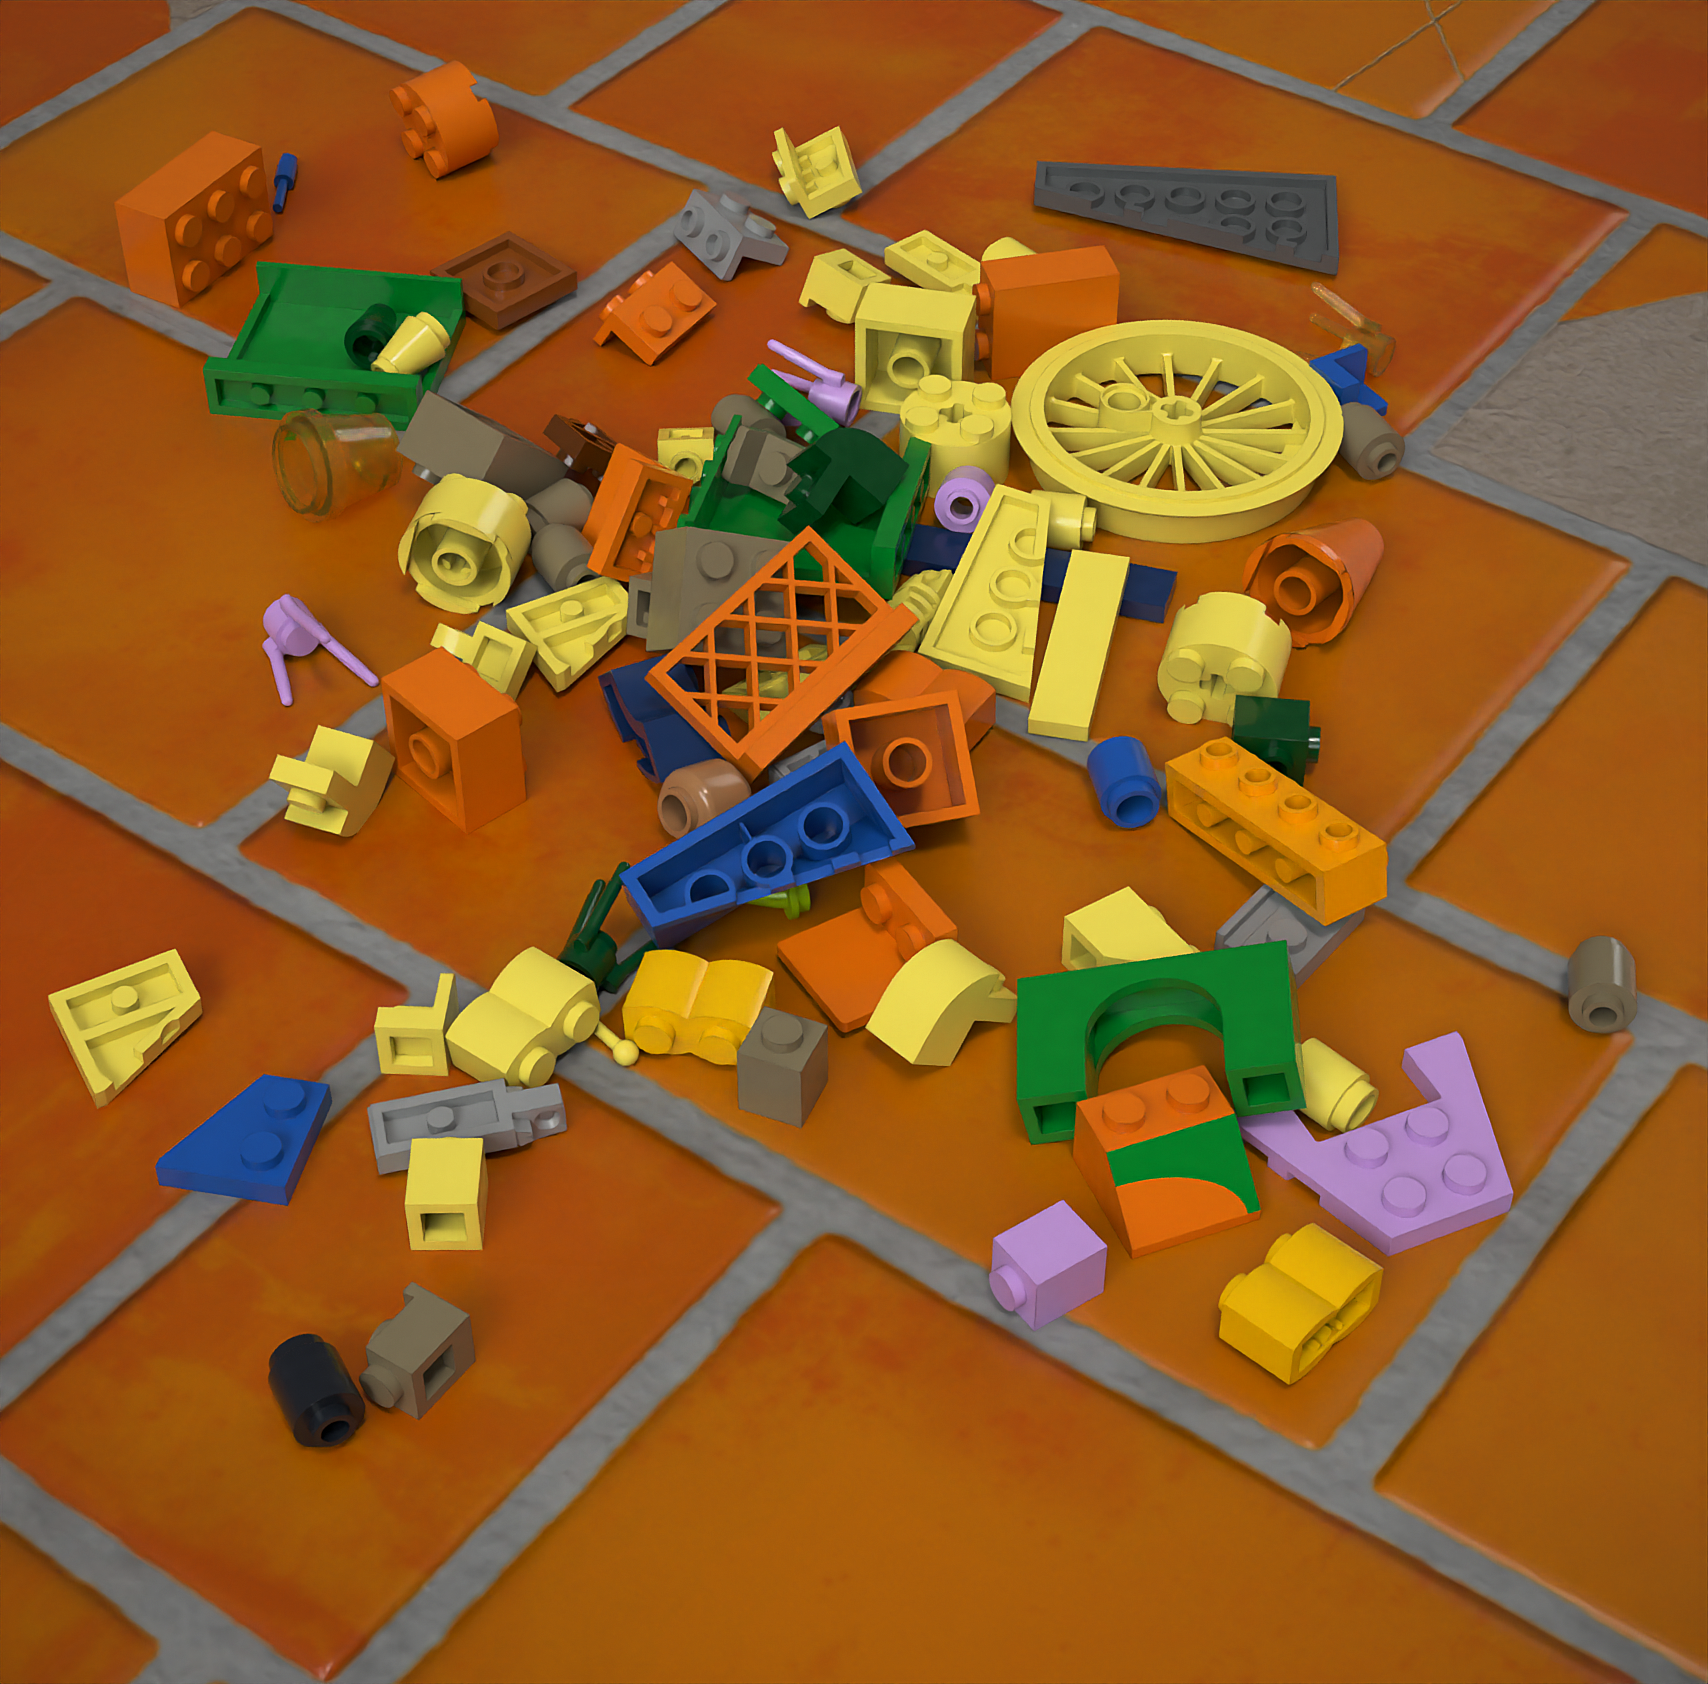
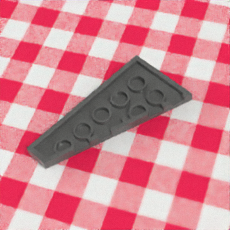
M1037 161L1034 205L1337 276L1339 240L1336 176Z

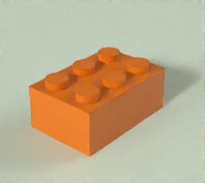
M211 131L114 202L131 292L180 309L274 235L261 146Z

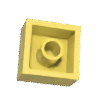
M870 282L855 317V384L862 387L859 409L900 414V408L905 398L918 389V383L922 378L929 375H942L950 381L974 383L976 296Z

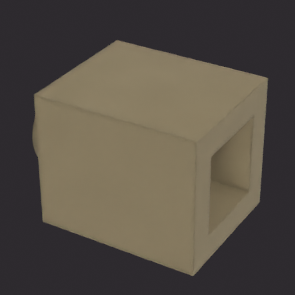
M764 1006L737 1051L739 1109L802 1128L828 1082V1025Z

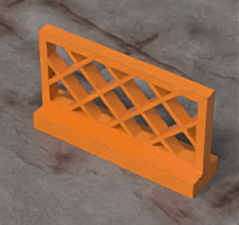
M808 525L657 663L644 679L727 762L733 764L747 780L749 786H751L821 716L829 711L905 637L919 619L903 603L893 609ZM803 549L822 566L823 582L794 579L793 558ZM782 569V578H772ZM758 590L783 592L784 618L755 616L754 594ZM795 593L824 596L826 622L797 619ZM836 597L855 598L872 616L863 625L838 623ZM743 605V615L733 614ZM718 627L744 629L745 655L715 653L714 631ZM756 630L785 632L787 658L757 656ZM797 633L826 635L828 658L825 661L800 660ZM839 636L849 637L839 646ZM703 642V652L693 651ZM678 664L704 666L705 693L685 692L668 673ZM716 667L746 669L747 696L717 694ZM758 670L787 672L789 695L785 699L759 697ZM800 673L810 674L800 683ZM700 706H706V712ZM718 707L748 709L749 733L738 743L718 725ZM760 710L771 711L760 721Z

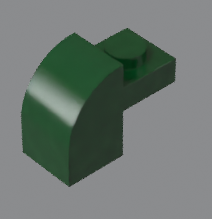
M850 427L831 430L796 454L786 464L798 476L791 482L784 493V496L790 501L777 520L795 535L822 517L830 504H832L853 524H856L885 505L908 469L909 464L878 437L867 431Z

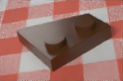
M555 414L543 432L544 435L560 447L556 454L559 460L581 474H585L587 469L591 468L593 469L592 475L599 481H602L614 448L618 443L599 427L589 422L585 426L577 419H568Z

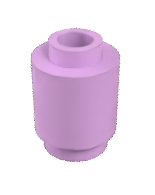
M960 466L950 471L945 476L934 502L935 513L941 524L954 532H974L995 488L992 478L984 470L975 466ZM965 497L971 501L973 506H964L956 498Z

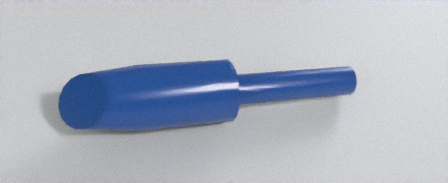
M289 153L282 154L274 177V185L277 188L273 203V210L275 212L282 211L286 192L292 189L294 185L298 159Z

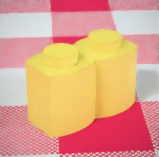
M534 946L524 950L504 968L493 983L490 991L473 1000L458 1015L448 1029L445 1040L453 1065L481 1082L504 1078L505 1086H521L523 1090L543 1086L554 1071L557 1056L569 1050L576 1043L585 1041L595 1030L601 1011L595 983Z

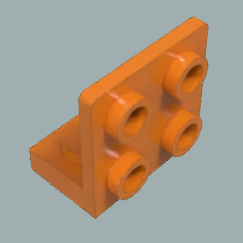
M618 443L614 448L592 504L590 514L581 532L594 548L586 567L599 575L628 583L629 576L652 572L656 532L675 529L694 481L634 448Z
M894 856L865 865V887L860 892L863 906L781 940L777 944L778 957L836 1027L844 1033L868 1024L892 979L915 954L928 945L940 940L953 939L958 943V927Z

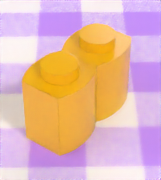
M652 950L645 952L622 1007L625 1040L635 1042L638 1048L651 1054L665 1053L676 1055L691 1052L714 1064L737 1065V1051L764 1006L773 1009L776 1007L774 972L760 965L740 960L708 962L698 956L676 950Z
M1315 1223L1302 1227L1293 1235L1285 1233L1271 1246L1264 1264L1254 1269L1248 1275L1239 1273L1223 1290L1218 1303V1308L1222 1311L1219 1337L1290 1385L1311 1371L1335 1342L1348 1336L1370 1314L1379 1300L1384 1268Z

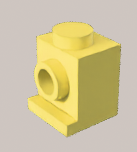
M842 248L814 256L798 303L805 307L819 304L826 308V313L832 319L851 324L855 322L856 314L869 283L890 284L892 278Z

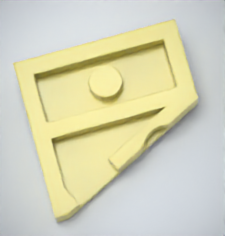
M602 576L507 609V628L512 635L538 646L532 661L553 688L560 692L569 687L627 635L628 593L617 579Z
M176 949L48 995L51 1013L97 1109L108 1105L203 1013L201 997Z

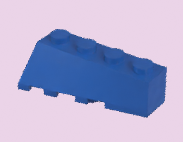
M846 741L620 873L619 877L628 903L658 950H668L746 902L915 849V843Z

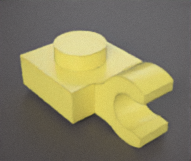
M479 621L473 636L439 623L430 645L436 648L444 647L452 655L463 659L462 663L471 664L482 679L500 693L510 695L514 701L538 648L533 643Z

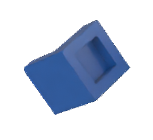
M1358 343L1310 361L1309 366L1327 381L1334 391L1340 406L1350 402H1358L1362 405L1373 407L1381 416L1387 414L1388 403L1364 384L1368 349Z

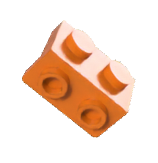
M671 261L656 274L650 269L643 273L629 289L628 293L630 296L627 299H624L619 294L606 305L598 316L603 325L593 340L600 346H603L614 335H617L647 365L652 366L705 320L717 303Z

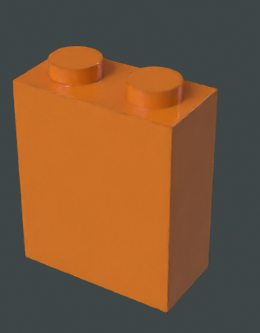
M1105 245L980 261V283L973 284L972 295L976 296V315L979 316L978 328L975 329L974 359L983 362L991 381L1021 377L1037 358L1059 343L1087 331L1117 324L1120 273Z

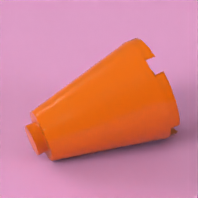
M1356 517L1274 536L1258 546L1249 556L1242 576L1243 591L1245 593L1249 590L1251 598L1266 605L1265 615L1271 618L1278 626L1280 619L1283 620L1290 630L1292 647L1305 648L1308 644H1324L1335 638L1348 624L1383 558V539L1379 531L1370 522Z

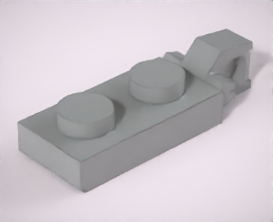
M504 1078L370 1104V1107H367L379 1175L409 1168L412 1138H483L485 1153L515 1148L518 1145L523 1146L536 1139L567 1130L565 1107L558 1083L523 1090L521 1086H505Z

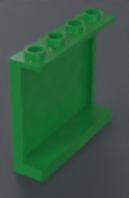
M258 261L256 271L260 294L228 357H208L203 367L210 414L406 431L426 391L429 390L437 394L466 325L462 278ZM380 303L389 306L395 312L396 331L406 317H416L420 312L430 314L448 333L450 345L444 349V358L416 375L377 372L359 367L347 354L344 346V337L348 328L371 305Z
M734 414L725 435H717L714 444L713 460H705L701 476V487L693 486L690 494L688 514H680L677 528L688 526L791 542L804 529L794 535L777 520L786 504L749 486L730 483L721 477L727 460L728 448L734 440L738 428L742 425V415ZM910 437L903 456V460L909 464V467L884 506L858 523L853 524L830 504L824 515L809 525L883 599L892 600L929 491L931 443L916 437ZM803 549L794 557V579L823 582L822 566Z

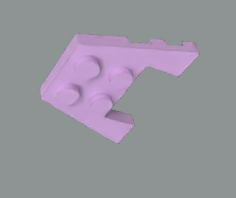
M1457 1031L1404 1050L1401 1068L1428 1101L1427 1104L1321 1142L1315 1141L1293 1110L1237 1117L1236 1115L1243 1144L1248 1141L1268 1156L1267 1166L1285 1180L1296 1177L1319 1194V1205L1388 1257L1509 1212L1513 1190L1463 1039Z

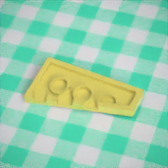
M998 483L996 484L917 654L936 663L943 670L956 669L971 673L996 689V693L1029 703L1051 500Z

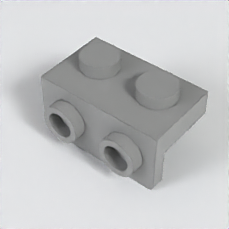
M693 188L674 228V235L719 279L725 281L732 279L743 256L781 266L790 249L774 233L776 227L771 222L754 215L749 210L750 202L730 191H724L722 196Z

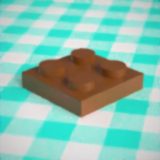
M510 231L430 270V276L462 278L465 310L497 330L514 324L517 320L554 303L561 297L578 289L577 271Z

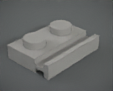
M1264 884L1216 932L1214 950L1286 940L1298 989L1364 920L1365 908L1324 926Z

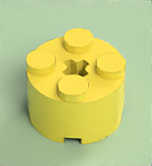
M929 375L922 378L918 383V389L905 398L900 408L899 456L903 459L910 437H916L931 443L928 497L935 498L945 476L960 466H975L984 470L992 478L995 486L997 483L1002 485L1005 482L1009 473L1011 408L1005 400L1006 391L1002 386L995 383L977 384L966 381H950L942 375ZM965 497L956 498L957 501L968 500Z
M447 474L441 479L440 483L431 488L425 495L400 541L398 561L403 574L405 575L408 570L418 583L415 590L426 601L444 610L469 614L477 613L480 606L493 603L494 607L502 602L507 595L530 548L531 529L527 519L528 507L525 501L518 495L506 493L487 482L466 478L461 474Z
M1210 592L1199 596L1197 604L1186 609L1185 605H1183L1175 616L1157 675L1159 689L1168 702L1167 711L1169 715L1180 723L1194 724L1201 719L1227 723L1232 728L1236 695L1278 698L1292 650L1291 633L1283 620L1280 619L1278 626L1271 618L1265 615L1266 605L1249 596L1232 592Z

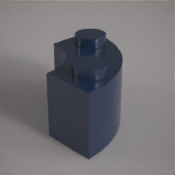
M667 654L612 669L598 676L605 701L623 743L635 739L645 757L644 759L637 760V767L654 783H663L665 778L678 768L706 759L721 758L725 760L644 679L647 673ZM678 664L668 673L685 692H699L697 677L691 665ZM700 706L706 712V706ZM718 715V725L731 737L725 718L722 715Z

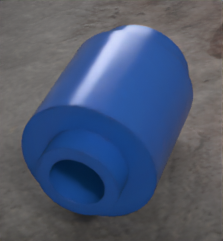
M1129 736L1113 737L1098 744L1088 756L1087 770L1102 812L1115 824L1124 828H1135L1148 823L1158 813L1162 791L1144 744L1138 739Z

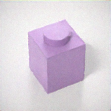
M1061 1200L993 1238L992 1270L989 1274L990 1287L998 1302L1006 1310H1015L1031 1329L1036 1331L1104 1292L1107 1245L1064 1200Z

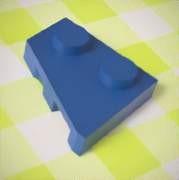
M263 1074L159 1158L155 1166L159 1185L288 1206L332 1105L330 1085Z

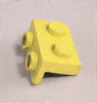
M839 126L796 148L783 127L774 132L778 150L772 152V156L783 176L779 178L781 188L792 206L800 203L809 219L831 208L842 207L854 196L862 193L847 139Z

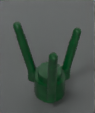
M621 862L617 866L607 885L602 879H597L594 882L565 947L556 959L594 981L596 991L602 986L607 991L615 993L626 976L640 966L645 952L658 950L651 939L617 964V945L611 936L600 930L622 889L619 874L631 868L627 862Z

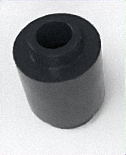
M302 1334L286 1340L274 1350L269 1359L270 1372L268 1384L296 1441L307 1447H333L346 1441L363 1419L365 1403L337 1349L333 1345L324 1342L318 1335Z

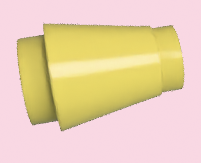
M420 312L416 317L408 316L378 355L377 359L371 364V370L416 375L445 357L444 349L450 345L449 335L444 327L426 312Z

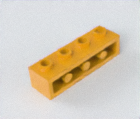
M1224 736L1220 739L1210 740L1193 751L1165 762L1168 815L1322 925L1332 924L1387 897V866L1389 857L1386 842L1228 737Z

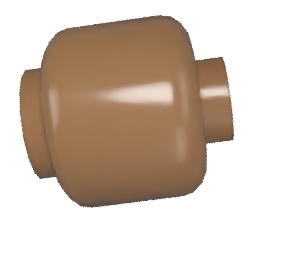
M721 758L706 759L678 768L665 778L657 803L659 819L664 829L678 840L751 797V788L740 771L733 764Z

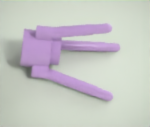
M774 339L768 341L767 346L770 350L819 378L811 382L772 369V371L793 388L809 393L808 400L836 423L849 427L853 423L860 407L862 387L845 381L844 373L828 369ZM787 413L782 421L779 420L784 426L801 425V422L789 413Z
M285 594L266 609L263 616V626L270 637L264 641L262 648L270 658L277 690L284 706H291L293 697L283 656L285 654L294 656L307 655L318 644H322L369 686L375 687L379 684L378 677L332 637L300 599Z

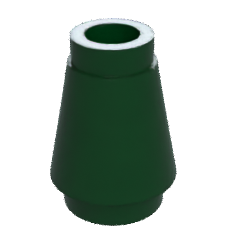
M380 303L371 305L346 331L344 337L346 352L359 367L371 369V364L377 359L378 355L395 334L396 314L393 309Z

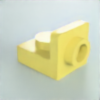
M714 427L659 429L657 439L658 462L694 481L689 495L693 486L701 487V476L705 460H713L715 444Z

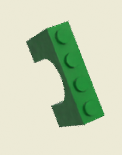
M1281 940L1018 978L1017 1103L1031 1145L1074 1139L1077 1102L1098 1096L1099 1074L1108 1055L1130 1036L1161 1025L1183 1024L1199 1027L1213 1033L1224 1042L1225 1072L1237 1117L1307 1108L1297 985L1287 941Z

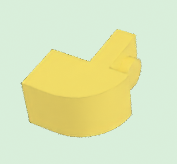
M318 725L305 762L277 754L269 779L289 792L286 801L290 804L284 819L349 837L359 832L378 806L395 757L374 740Z
M944 939L923 948L899 970L885 990L865 1028L912 1064L950 1066L975 1020L1011 1023L1017 1012V995L1003 986L1006 978L1001 972L984 963L953 939Z

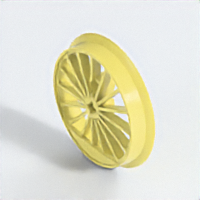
M1184 320L1126 322L1097 328L1069 338L1046 351L1026 369L1015 387L1011 400V422L1015 436L1029 457L1033 473L1045 491L1087 495L1088 507L1097 508L1096 527L1126 537L1162 543L1189 544L1222 541L1254 533L1280 521L1305 500L1313 488L1315 480L1329 467L1340 448L1344 430V421L1341 415L1342 409L1334 391L1327 381L1302 358L1274 342L1245 331L1216 324ZM1162 374L1164 397L1160 398L1147 391L1135 375ZM1173 374L1203 377L1191 398L1175 395ZM1109 380H1115L1117 382L1116 384L1109 385L1105 388L1099 385L1100 383ZM1218 381L1239 386L1236 390L1202 410L1203 405ZM1072 397H1077L1095 408L1067 401ZM1260 398L1272 403V405L1239 412ZM1056 422L1076 428L1048 427L1047 423ZM1288 423L1293 424L1292 429H1268ZM1067 451H1080V452H1076V453L1069 454ZM1168 465H1172L1174 490L1155 489ZM1183 467L1201 488L1200 491H1185ZM1109 468L1103 473L1097 472L1098 470ZM1147 470L1139 485L1126 483ZM1255 472L1261 473V474H1265V475H1264V476H1260V475L1256 474ZM1218 478L1232 486L1225 488L1222 485V483L1218 480Z

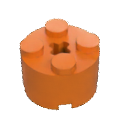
M457 60L443 64L406 81L389 92L392 105L399 116L402 117L406 130L401 132V139L406 151L413 159L422 156L430 173L436 179L494 152L495 150L492 148L499 144V134L492 109L486 98L477 101L470 88L477 84V81L471 72Z

